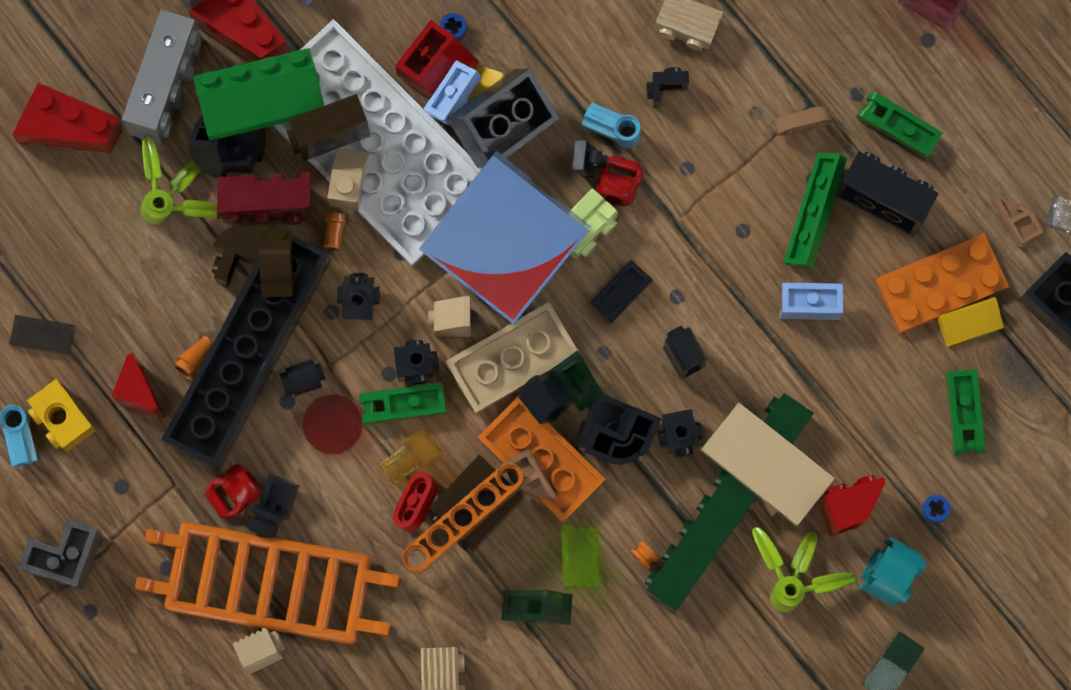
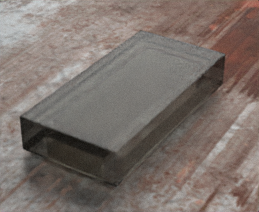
M15 315L9 344L16 347L70 356L76 326Z

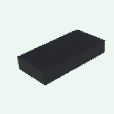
M630 260L596 295L590 304L612 324L652 283L653 279Z

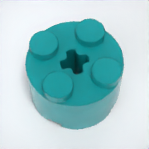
M887 536L882 541L887 544L883 551L876 549L867 563L861 579L866 582L859 584V589L893 607L899 602L905 604L913 590L909 586L915 576L919 577L922 574L927 561L922 559L921 553L895 538Z

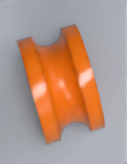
M641 540L638 542L637 549L632 548L630 550L632 556L648 571L651 569L652 562L657 563L659 561L657 555Z

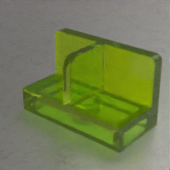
M562 525L560 530L564 589L598 588L600 586L597 528H573V525Z

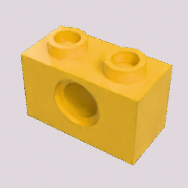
M57 379L26 400L32 407L28 410V413L38 426L44 423L50 431L45 436L55 449L61 446L62 449L68 452L96 431ZM60 410L65 411V421L59 425L53 424L52 417L54 413Z

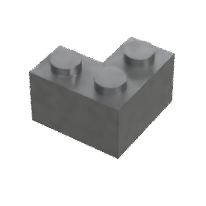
M68 519L58 548L29 539L18 568L25 572L82 590L103 532L97 528Z

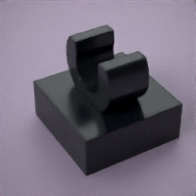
M575 141L573 171L584 178H594L595 168H607V155H602V151H597V148L587 141Z

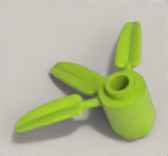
M149 136L144 137L142 140L144 171L146 179L151 180L152 191L147 193L140 206L142 218L152 225H159L165 222L172 211H183V214L189 217L217 218V204L185 200L183 206L173 205L171 196L175 192L182 193L202 171L195 165L193 160L169 182L171 189L168 192L158 189L157 180L162 177L159 155L153 139ZM153 203L160 205L161 208H156Z
M755 527L752 530L756 545L768 569L775 570L779 581L770 592L771 604L778 611L791 612L796 609L804 599L805 592L814 590L816 594H822L849 586L857 581V577L853 573H834L813 578L812 585L804 587L798 576L799 573L804 574L808 570L817 545V533L814 531L807 533L791 563V568L794 570L793 575L784 577L780 569L783 566V560L769 536L759 527ZM785 590L788 591L792 596L787 595Z

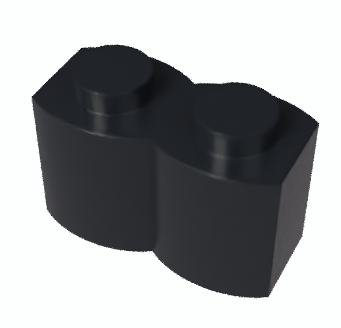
M679 326L666 334L667 338L665 339L663 350L680 380L689 377L706 366L705 363L708 361V358L690 327L684 329L683 326Z

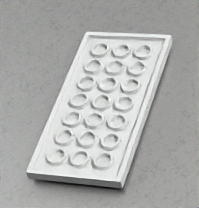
M333 19L300 50L310 48L324 105L357 94L368 121L370 137L341 147L369 152L360 208L357 212L413 267L425 256L419 250L421 245L482 168H477L470 155ZM290 123L274 125L273 127L290 143L286 130L291 129ZM338 149L307 160L329 183Z

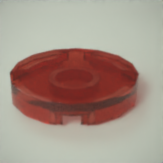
M338 394L315 399L306 409L303 417L304 434L309 444L317 451L328 455L342 454L352 449L360 439L363 431L361 413L357 405L347 397Z

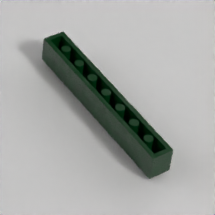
M783 393L780 399L774 396L764 410L769 414L764 423L793 444L814 413L786 393ZM722 470L713 483L717 489L712 497L706 494L697 506L696 510L700 512L694 522L688 519L678 533L683 538L677 547L671 543L661 559L666 561L661 570L657 571L654 568L644 582L648 586L645 594L674 614L757 496L725 470Z

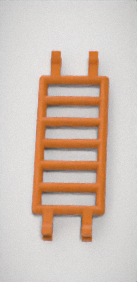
M183 522L180 526L179 535L147 529L144 541H147V543L176 548L169 583L137 577L134 589L141 592L165 595L164 608L169 612L261 629L265 628L267 630L348 645L356 642L358 631L389 637L390 623L362 619L361 613L367 583L398 589L400 577L397 574L370 570L371 557L369 555L192 522ZM191 535L209 538L195 604L177 601ZM221 540L239 543L226 609L207 606ZM251 546L269 549L255 615L237 612ZM281 551L299 554L286 620L267 617ZM310 557L328 560L316 626L297 623ZM340 562L358 565L346 631L328 628Z

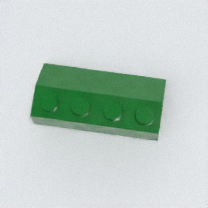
M310 48L193 76L209 141L286 123L293 117L325 106Z

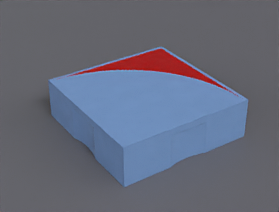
M496 151L431 232L419 250L514 324L589 232L591 226L558 199L544 193L528 175Z

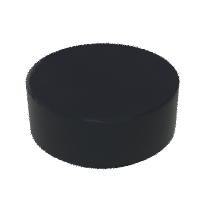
M250 516L247 524L249 530L268 537H275L279 528L276 524H269Z

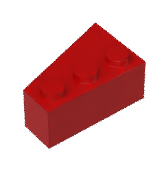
M204 0L188 11L191 19L195 20L198 29L209 33L218 42L231 47L250 62L291 53L284 38L254 0Z
M38 82L12 136L18 144L45 145L46 147L59 146L75 150L111 153L124 126L119 117Z

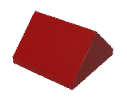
M133 353L127 355L111 396L121 406L157 419L164 418L163 411L141 363Z

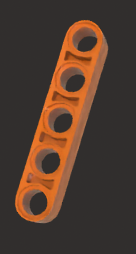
M505 463L412 542L404 550L402 556L406 569L413 574H422L517 493L523 485V472L521 468L513 463ZM507 471L515 472L519 478L518 482L513 486L503 484L501 481L503 473ZM484 491L492 492L495 496L494 503L490 506L481 505L478 502L480 493ZM460 511L470 513L472 516L471 523L467 526H459L454 521L456 514ZM437 531H443L448 534L449 540L447 544L441 547L435 546L431 542L433 534ZM415 551L422 552L426 558L423 565L419 567H413L408 563L409 555Z

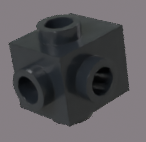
M351 273L350 277H344L343 286L337 287V304H343L342 319L373 320L374 305H380V287H375V277H368L366 273Z
M411 340L405 342L406 346L394 347L398 382L410 381L411 385L428 383V378H434L433 369H439L437 351H431L430 343L424 344L423 340ZM415 360H420V361H421L420 364H417V365L413 364V362H414Z
M692 409L663 414L661 416L662 429L658 430L661 448L666 447L667 454L675 453L676 457L692 455L693 449H697L699 446L698 440H703L700 422H694ZM676 432H682L685 437H678Z

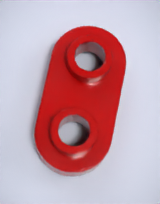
M418 472L409 479L393 512V521L396 526L406 532L415 531L421 526L438 491V483L435 478L425 472Z

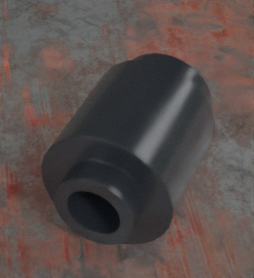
M313 359L285 368L286 372L279 374L287 396L294 394L296 397L322 387L321 381L326 380L321 363L314 364Z

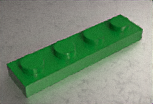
M817 152L783 262L790 267L814 268L847 158L843 155Z

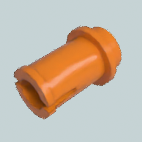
M328 212L327 217L324 218L326 228L322 248L340 251L344 225L347 224V220H345V214Z

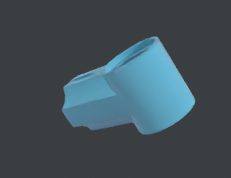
M591 103L584 115L582 128L616 141L622 148H633L640 142V123L634 116L621 115L594 103ZM624 127H632L635 130V133L630 137H624L619 132Z
M9 405L0 412V425L4 431L12 467L25 466L38 461L30 427V416L24 409L16 405ZM14 412L21 413V424L15 428L9 427V416Z

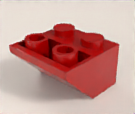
M430 20L397 62L395 68L398 77L430 99L456 60L472 69L476 68L479 61L455 36Z
M872 474L857 479V482L849 488L846 487L845 483L828 488L819 504L830 537L859 528L867 521L886 483L884 477L876 479L875 475Z

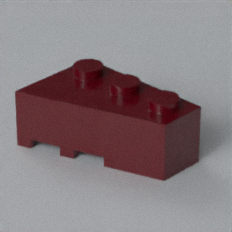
M301 172V178L283 179L282 173L273 174V179L256 178L255 175L217 178V219H223V223L238 224L241 223V220H253L255 224H270L271 220H283L284 224L297 225L307 219L310 208V172Z

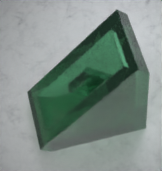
M575 351L552 368V374L573 398V404L580 412L594 402L598 392L604 394L578 351Z

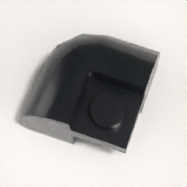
M201 116L188 142L191 157L199 169L214 178L227 177L228 172L252 174L256 161L262 162L266 127L209 141L203 116Z
M598 392L587 419H583L577 437V447L585 453L612 464L623 465L631 463L640 456H644L651 445L661 418Z

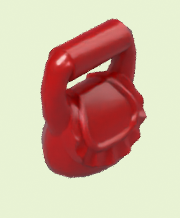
M615 155L609 156L607 168H600V180L597 183L596 192L609 204L623 207L631 205L636 198V190L643 179L642 166L639 162ZM608 166L632 172L636 175L634 178H630L629 176L625 177L614 174V172L610 173Z
M236 464L226 473L212 479L205 491L206 498L220 518L224 519L237 517L248 504L256 501L261 495V489L257 481L242 464ZM222 485L231 502L235 504V508L232 511L229 510L216 491V486Z

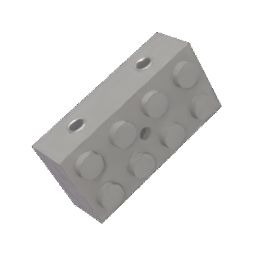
M160 9L121 119L129 135L141 139L149 136L153 139L154 143L160 145L164 144L166 137H171L175 126V121H172L175 110L180 111L184 101L183 87L185 83H190L193 76L194 67L191 65L194 56H199L203 47V39H201L200 31L194 19Z

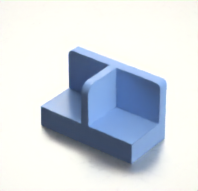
M456 60L423 110L443 126L446 124L450 125L447 118L470 102L467 98L482 76L476 70Z
M782 283V309L779 313V319L839 320L842 316L843 284Z

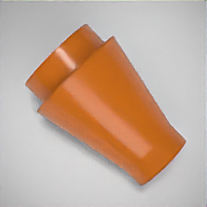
M203 336L197 343L176 357L175 369L186 379L192 381L210 350L213 341Z

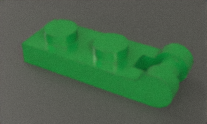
M872 91L867 98V105L859 110L856 118L922 158L927 159L943 132L881 94ZM878 108L886 112L883 118L875 115Z
M977 369L947 371L945 375L953 455H964V452L984 454L985 439ZM972 431L973 440H963V432Z
M442 383L359 394L360 404H363L364 414L361 415L363 425L446 414ZM384 401L385 411L376 412L375 403Z

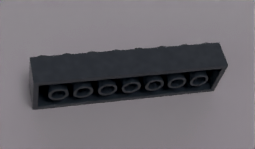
M293 236V297L262 298L260 262L258 258L161 439L165 445L218 472L220 471L331 262L329 253Z

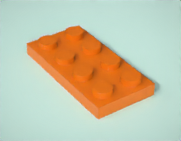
M985 233L874 280L898 334L1009 288Z
M519 396L477 437L502 464L529 449L557 496L555 500L537 498L562 523L606 481L549 423L539 424L519 399Z

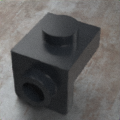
M671 67L664 69V72H653L651 82L646 83L647 100H652L653 108H659L660 91H683L688 89L689 71H681V68Z
M274 474L269 475L260 502L253 506L252 512L260 515L259 519L269 524H276L277 522L287 520L300 485Z

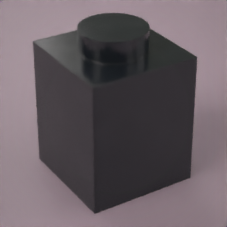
M553 374L533 376L526 382V389L519 396V399L539 424L556 421L574 402L573 398Z

